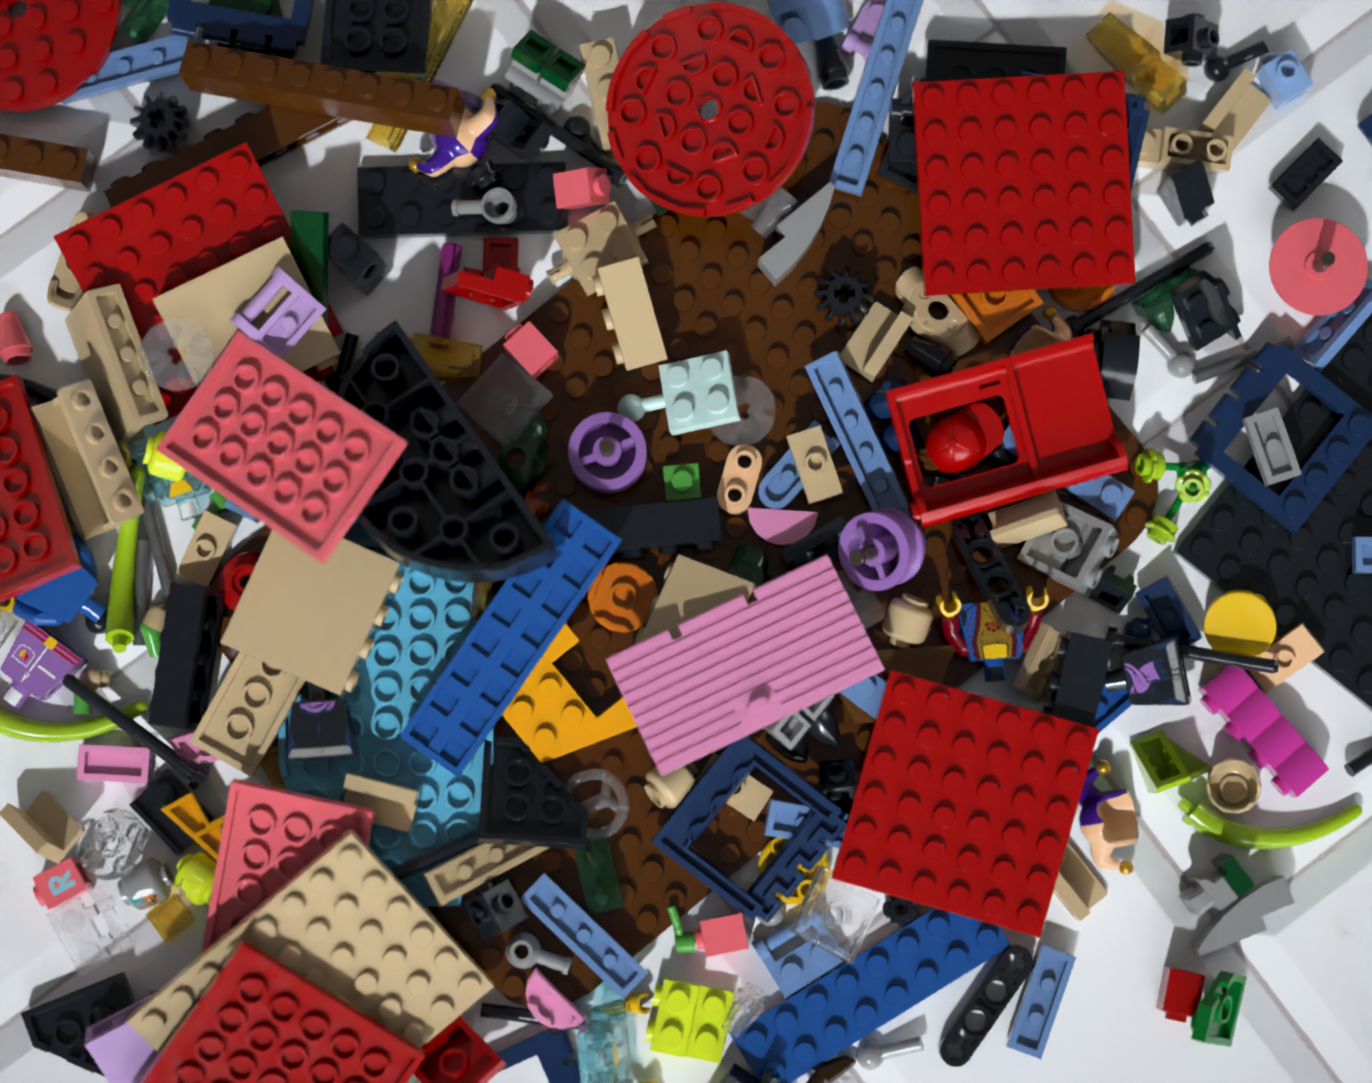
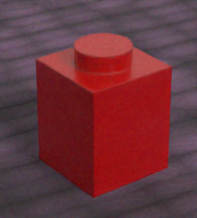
M1164 966L1156 1008L1166 1012V1019L1186 1023L1187 1016L1192 1017L1193 1013L1198 1010L1206 975Z

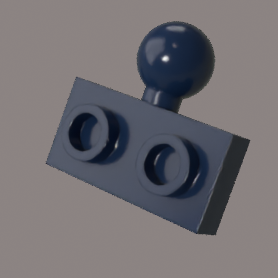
M1168 575L1135 593L1149 618L1135 617L1130 619L1124 626V634L1151 638L1152 632L1156 630L1161 639L1179 633L1181 644L1190 645L1202 638L1199 629Z

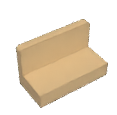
M1245 68L1197 131L1234 136L1233 152L1271 103V99L1251 84L1256 75Z
M875 302L840 354L844 364L873 382L910 326L913 318L903 311L897 315L882 304Z
M1056 491L1048 492L988 513L993 529L990 531V534L1000 549L1068 526Z
M347 773L343 787L346 788L343 802L375 809L374 824L405 832L411 830L421 790L355 773Z
M41 791L26 811L9 803L0 811V816L37 854L57 864L61 862L85 832V828L46 791Z
M1067 842L1053 893L1074 920L1081 921L1091 913L1089 909L1107 895V890Z

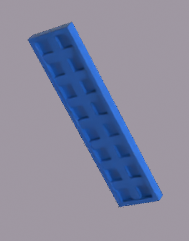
M565 499L561 500L543 526V529L555 544L559 558L532 572L505 581L399 735V737L457 777L465 770L623 541V539Z
M932 908L736 1029L730 1035L758 1081L761 1080L767 1069L772 1068L774 1069L773 1075L778 1072L781 1076L777 1083H791L809 1072L812 1067L822 1064L1010 947L1011 944L997 925Z

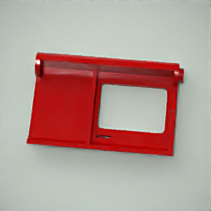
M1093 333L885 392L887 406L913 501L907 503L910 517L916 523L919 522L921 528L1128 470L1125 448L1121 439L1115 435L1094 350ZM993 396H1001L1004 401L1017 452L1016 461L933 486H925L909 430L910 421Z

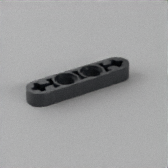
M979 513L953 519L951 527L952 537L998 626L1009 634L1021 633L1028 626L1031 611L997 544L992 539L986 523ZM963 522H966L968 526L974 525L973 537L975 540L971 542V535L966 528L961 529ZM981 549L987 550L993 559L988 563H979L973 558V553ZM993 579H1001L1006 582L1008 589L1003 593H995L990 590L988 583ZM1010 600L1009 606L1014 614L1021 613L1019 621L1015 622L1013 617L1007 618L1008 606L1006 602Z
M1011 945L1003 950L966 1002L938 1045L940 1058L946 1064L952 1067H960L965 1065L975 1053L1033 967L1032 955L1026 948L1019 945ZM1019 952H1022L1021 960L1025 965L1022 969L1018 967L1013 969L1009 976L1016 978V980L1011 985L1005 977L996 974L999 968L1006 972L1011 965V962L1007 959L1010 954L1018 955ZM994 980L1001 981L1006 988L1004 997L998 1001H992L986 995L987 985ZM973 1010H979L985 1016L984 1026L977 1031L969 1029L965 1023L967 1014ZM960 1026L967 1035L975 1037V1040L970 1044L965 1039L960 1047L964 1052L963 1056L960 1058L955 1055L952 1059H949V1050L946 1046L949 1042L956 1044L959 1041L961 1035L955 1033V1031Z

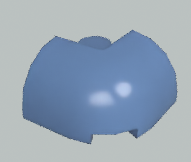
M767 0L771 17H774L775 24L795 44L829 37L847 29L851 25L844 0Z

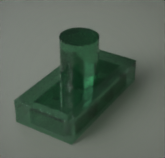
M123 0V5L131 11L118 28L136 45L146 43L165 19L170 0Z

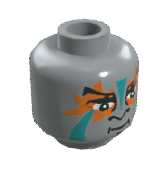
M151 857L124 868L121 879L118 881V889L126 905H132L138 910H144L169 899L171 885L175 883V878L168 864L162 865L159 860Z

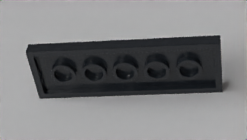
M566 162L494 164L495 167L499 166L500 168L499 171L495 172L498 179L483 189H480L477 184L471 187L469 184L472 182L467 175L468 172L481 164H474L465 168L452 167L436 177H430L421 171L413 172L409 169V166L357 167L358 236L361 239L557 233L568 226L567 209H557L553 174L565 172ZM498 187L508 190L514 196L517 203V217L509 224L492 223L483 214L453 216L451 210L453 199L482 200L489 190ZM508 207L502 209L501 215L507 212Z

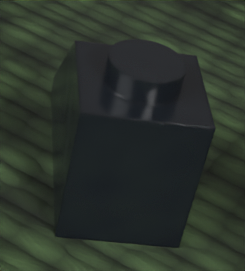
M1201 159L1170 175L1157 191L1178 227L1187 222L1192 227L1209 216L1207 211L1215 203Z

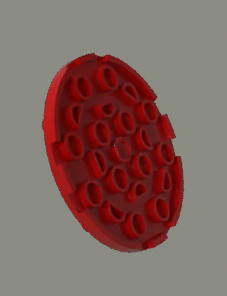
M0 0V111L28 112L50 107L77 93L78 87L92 75L96 76L110 56L111 52L109 50L116 33L120 31L123 0ZM18 1L26 3L27 10L23 16L14 18L10 15Z
M711 2L695 6L686 5L662 15V19L654 23L647 30L643 29L622 54L612 75L607 92L606 111L608 112L609 128L607 135L615 160L619 162L628 177L627 179L648 199L666 209L688 216L721 217L747 210L767 199L789 179L799 165L809 144L814 125V86L810 71L799 48L777 24L766 16L742 5L727 2ZM708 101H716L718 115L711 119H704L701 114L702 106Z

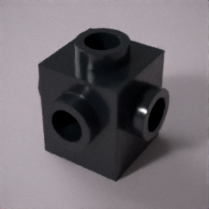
M1186 14L1183 17L1167 19L1165 22L1163 54L1181 61V65L1187 67H1198L1202 65L1203 61L1215 60L1220 40L1219 25L1206 20L1202 14Z
M493 879L473 889L476 896L464 902L469 918L477 927L483 941L505 932L528 918L519 900V894L512 887L509 879L496 885Z

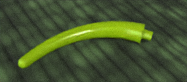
M135 466L131 470L130 477L141 502L145 470L141 466ZM140 516L119 527L105 640L112 645V650L117 653L125 652L127 645L134 640V579Z
M138 700L120 710L130 718L135 719L148 710V703L145 700ZM0 705V734L24 741L41 743L69 742L93 737L118 728L117 725L103 715L79 721L53 722L25 717Z
M1184 796L1177 804V807L1185 813L1182 821L1187 825L1194 826L1199 833L1228 845L1249 849H1279L1305 844L1343 828L1360 817L1363 812L1359 804H1352L1329 817L1312 823L1285 828H1264L1231 820L1214 811L1201 799L1194 803L1187 796Z

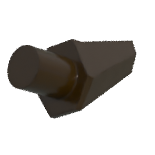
M844 1055L825 1061L811 1068L809 1071L811 1076L806 1083H832L854 1066L856 1060Z

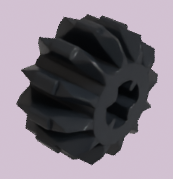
M162 92L157 93L154 102L148 95H144L143 99L146 106L143 108L140 105H134L133 109L139 116L130 119V124L137 128L133 132V136L136 140H143L142 145L147 150L155 145L158 153H163L166 144L173 150L177 149L178 147L174 140L176 138L187 140L188 136L181 129L191 127L190 120L184 118L188 113L187 108L184 105L178 106L179 100L175 96H171L166 100ZM164 117L167 121L163 127L158 124L157 128L154 123L157 119L163 121Z
M848 266L843 267L842 276H839L837 271L832 268L829 270L830 280L820 277L818 284L823 289L815 290L813 295L814 298L823 300L816 305L817 312L829 310L824 319L826 322H830L834 315L839 316L837 322L839 327L844 326L846 316H848L853 325L857 324L859 321L857 313L867 316L869 309L865 304L872 303L874 300L873 295L864 293L871 288V282L865 281L859 284L863 273L858 270L853 277H850ZM840 290H847V296L852 295V297L848 298L847 303H840V297L835 298V296L839 295Z

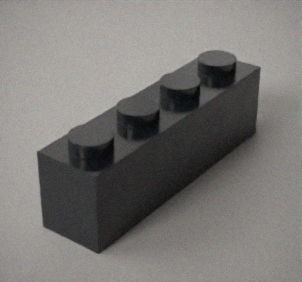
M718 497L581 510L623 539L614 552L623 553V558L643 557L645 550L658 549L659 555L680 553L679 547L693 546L695 552L715 550V544L722 541Z
M179 583L170 584L169 594L166 599L167 609L164 627L160 637L161 646L158 664L155 668L153 695L149 705L148 724L189 730L197 729L208 708L226 591L205 586Z
M1066 631L1065 637L1060 636L1055 651V657L1060 658L1057 672L1052 671L1050 673L1047 684V692L1051 693L1049 706H1043L1041 712L1093 727L1113 641Z

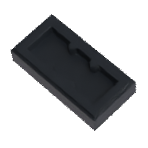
M1318 137L1268 189L1294 212L1343 160Z

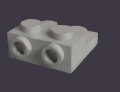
M1060 501L1068 526L1026 540L1017 559L1021 563L1051 576L1054 581L1084 595L1088 587L1094 589L1098 585L1102 576V570L1098 568L1104 557L1111 558L1114 555L1119 544V539L1115 538L1117 531L1113 525Z

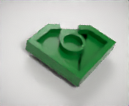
M1220 971L1200 1001L1198 1010L1193 1013L1190 1025L1193 1031L1191 1039L1203 1043L1231 1047L1247 980L1246 976Z

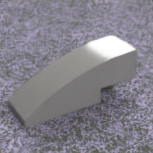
M831 181L776 226L775 234L781 241L758 259L757 266L775 287L792 272L816 239L828 213L835 186Z
M1274 875L1255 884V886L1219 911L1192 945L1193 954L1203 956L1267 930L1262 918L1263 915L1295 903L1284 876Z

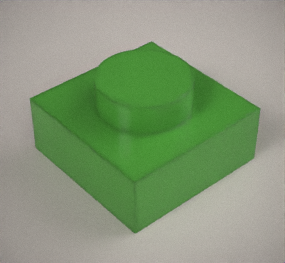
M698 463L663 466L666 502L701 499Z

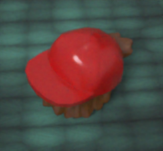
M973 403L952 415L939 419V422L929 430L924 448L917 449L916 457L923 463V467L929 471L937 470L953 475L970 469H979L981 463L992 459L990 453L1001 444L1005 434L1003 424L996 412L987 404Z

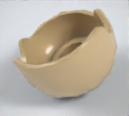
M1228 758L1213 766L1206 787L1209 799L1214 806L1224 813L1241 814L1252 809L1257 803L1261 794L1262 783L1256 768L1247 761Z

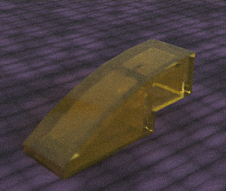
M1109 12L1086 34V39L1114 71H1124L1125 82L1139 95L1147 96L1146 102L1160 114L1164 115L1187 93L1186 78L1161 59L1159 50L1113 13Z
M413 333L412 337L409 338L439 381L478 380L482 345Z

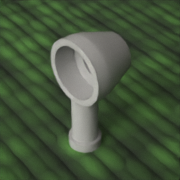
M500 187L489 190L482 200L453 199L451 204L453 216L483 214L487 220L495 224H509L517 217V203L514 196L508 190ZM508 207L507 212L501 215L502 209Z
M520 932L513 935L506 944L505 953L508 961L513 966L521 969L530 968L538 963L567 975L573 960L571 957L565 958L542 950L538 938L528 932ZM518 945H525L528 948L529 953L526 958L517 956L516 947Z

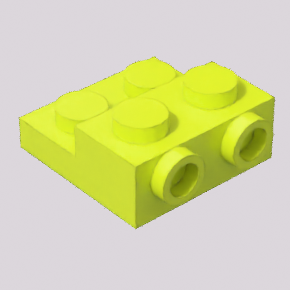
M664 977L663 985H655L652 1006H657L658 1011L656 1021L648 1020L644 1040L651 1042L650 1051L720 1064L734 991Z

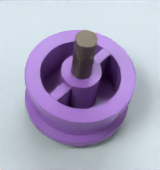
M601 412L587 417L575 428L569 440L568 457L574 475L585 487L602 494H614L630 488L641 477L646 466L647 450L644 436L632 420L618 413Z
M891 507L875 509L854 517L846 524L839 539V558L844 571L857 585L873 591L885 590L910 580L919 571L925 556L923 534L913 518L905 512Z

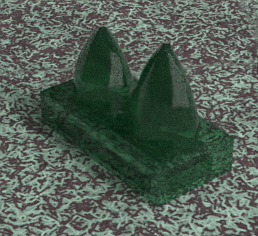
M1188 267L1131 302L1136 315L1145 318L1148 323H1152L1159 331L1171 332L1174 323V304L1169 291L1201 271Z
M604 837L587 841L586 849H574L588 914L592 915L624 907L609 838Z

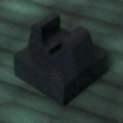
M1110 565L1102 573L1098 585L1091 590L1088 598L1120 614L1132 598L1137 585L1134 584V577L1128 574L1123 579L1114 574L1116 567Z

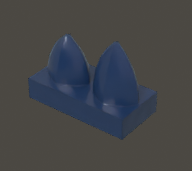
M893 379L882 383L883 388L875 391L863 403L869 417L891 418L885 392L907 386L906 381ZM915 418L910 421L909 430L914 449L917 450L918 448H924V443L917 419ZM890 422L881 430L878 436L884 449L899 451L893 425Z

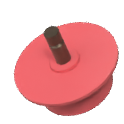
M1309 218L1288 227L1277 238L1269 258V275L1277 294L1293 309L1309 315H1329L1349 306L1363 290L1368 274L1366 252L1358 237L1343 224L1326 218Z

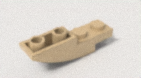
M1165 126L1163 129L1147 127L1137 167L1179 171L1196 160L1201 159L1206 172H1229L1234 136Z

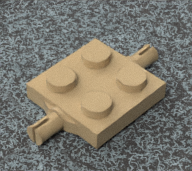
M613 201L553 234L562 250L564 262L546 271L552 284L571 274L572 277L580 282L586 295L590 296L596 292L592 276L598 275L596 266L634 255L639 256L641 267L649 263L640 247L639 236L657 226L650 214L631 224L629 220L623 217L617 204Z

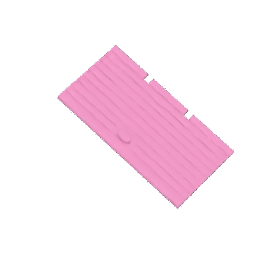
M827 554L752 589L757 599L753 603L748 604L744 595L741 594L677 624L682 636L674 640L668 629L605 658L661 776L885 670Z

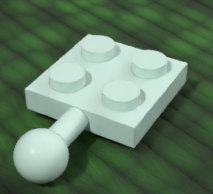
M727 350L659 365L663 394L647 398L628 394L620 399L617 406L618 414L629 418L633 422L640 420L645 412L666 408L669 432L672 436L741 421L730 355Z

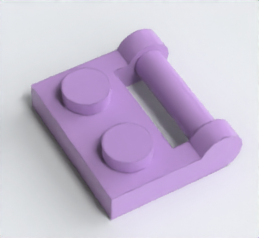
M277 266L272 271L271 275L273 277L241 313L236 312L230 320L253 341L283 359L327 308ZM285 286L291 294L258 330L251 323Z

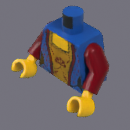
M1032 586L1026 589L1027 603L1031 611L1030 619L1026 629L1017 634H1009L1001 630L987 603L961 604L956 592L953 591L952 602L944 604L941 595H938L936 602L942 612L944 637L959 656L966 657L967 663L983 662L985 682L1006 681L1005 660L1021 658V653L1029 650L1040 629L1043 608L1049 602L1047 589L1044 587V593L1039 598L1032 597ZM1007 601V618L1013 617L1015 622L1019 621L1021 613L1014 614L1009 606L1010 601Z

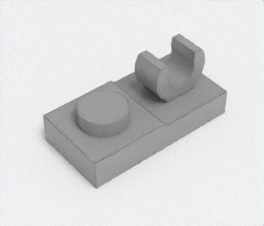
M1278 407L1242 419L1265 487L1302 474Z

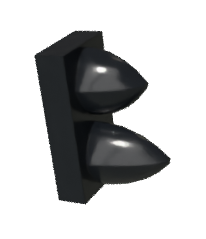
M841 515L780 551L779 556L785 566L789 564L790 568L794 570L819 558L820 556L816 549L819 546L830 558L840 562L839 539L847 523Z
M829 703L815 721L807 717L803 712L800 714L811 725L807 732L814 738L829 745L838 746L840 744L839 726L833 712L829 708L831 706ZM772 735L765 739L774 751L777 750L784 758L799 763H806L808 761L809 747L805 735L801 737L792 750L785 747Z

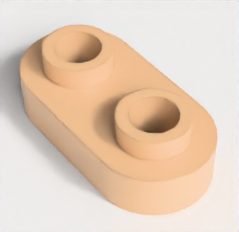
M746 444L738 445L728 454L717 491L718 505L728 514H741L751 504L762 466L761 455L753 446ZM741 456H747L751 460V465L747 468H742L738 464V459ZM733 489L738 490L741 493V499L737 502L731 501L728 498L729 491Z

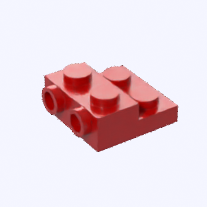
M501 263L500 267H492L485 272L475 268L464 267L463 271H455V273L442 279L440 292L506 311L524 304V301L530 298L534 281L530 279L529 275L520 273V267L511 264Z
M459 1016L421 1047V1049L425 1050L426 1057L413 1075L420 1083H488L506 1064Z

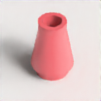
M16 311L1 313L0 358L8 366H17L29 362L32 359L31 353L34 348L20 321L19 313Z

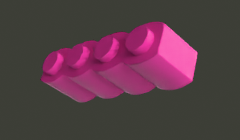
M1224 666L1198 689L1202 695L1199 699L1201 704L1212 715L1218 713L1226 722L1223 726L1226 733L1234 741L1242 740L1250 750L1246 753L1248 758L1259 769L1265 767L1273 776L1270 780L1271 784L1284 797L1287 794L1291 797H1299L1329 770L1320 756L1305 742L1299 732L1280 713L1272 701L1257 687L1242 668Z

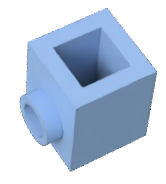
M1293 49L1284 54H1281L1278 50L1268 55L1261 61L1263 66L1255 74L1266 95L1271 99L1275 110L1306 94L1314 85Z

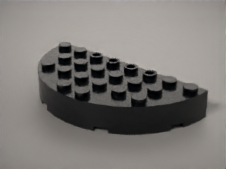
M394 320L361 351L362 355L356 361L353 368L347 371L337 393V396L408 443L356 519L376 544L397 561L421 573L449 581L481 583L506 580L532 572L559 558L553 541L397 320Z

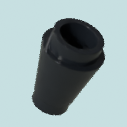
M829 36L816 40L814 46L817 82L827 91L837 90L846 86L849 83L848 76L850 75V70L834 37Z
M916 336L910 339L904 350V354L909 356L931 378L952 373L959 359L953 355V350Z

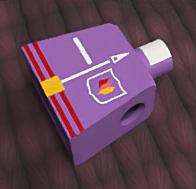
M26 620L0 669L14 680L2 695V698L20 709L30 694L40 700L47 701L64 686L62 681L67 674L76 675L89 660L45 627L32 625Z

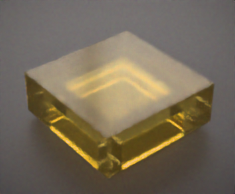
M173 893L169 899L161 902L145 914L165 943H169L197 921L177 893Z

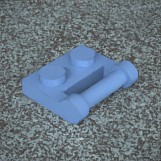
M812 905L802 910L804 914L763 940L759 937L751 942L785 998L846 960ZM810 926L813 927L817 933L815 936L777 960L773 959L770 954L772 950Z

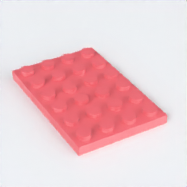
M238 331L158 444L156 450L313 558L325 564L408 443Z
M240 779L232 780L201 954L348 830L352 829L369 846L375 809Z

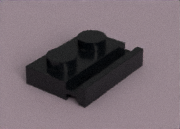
M166 769L129 806L177 856H181L195 841L164 814L161 809L191 793V791L170 769ZM197 798L209 822L216 820L217 818Z

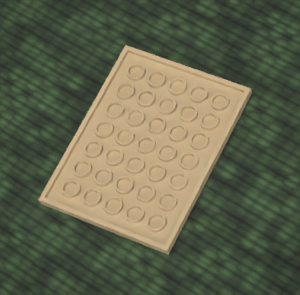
M350 829L129 1014L127 1022L160 1054L241 939L420 1048L494 987V982Z

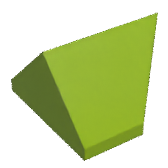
M1163 729L1129 741L1148 793L1165 791L1189 782L1212 770L1210 765L1168 738Z

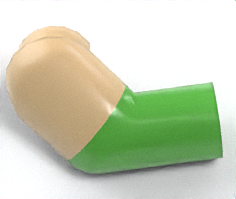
M160 603L154 604L148 609L140 624L149 657H157L160 652V637L167 609L165 605Z
M98 667L88 669L79 680L96 691L98 687H107L110 684L111 678L108 670H99ZM74 694L73 714L91 715L92 707Z

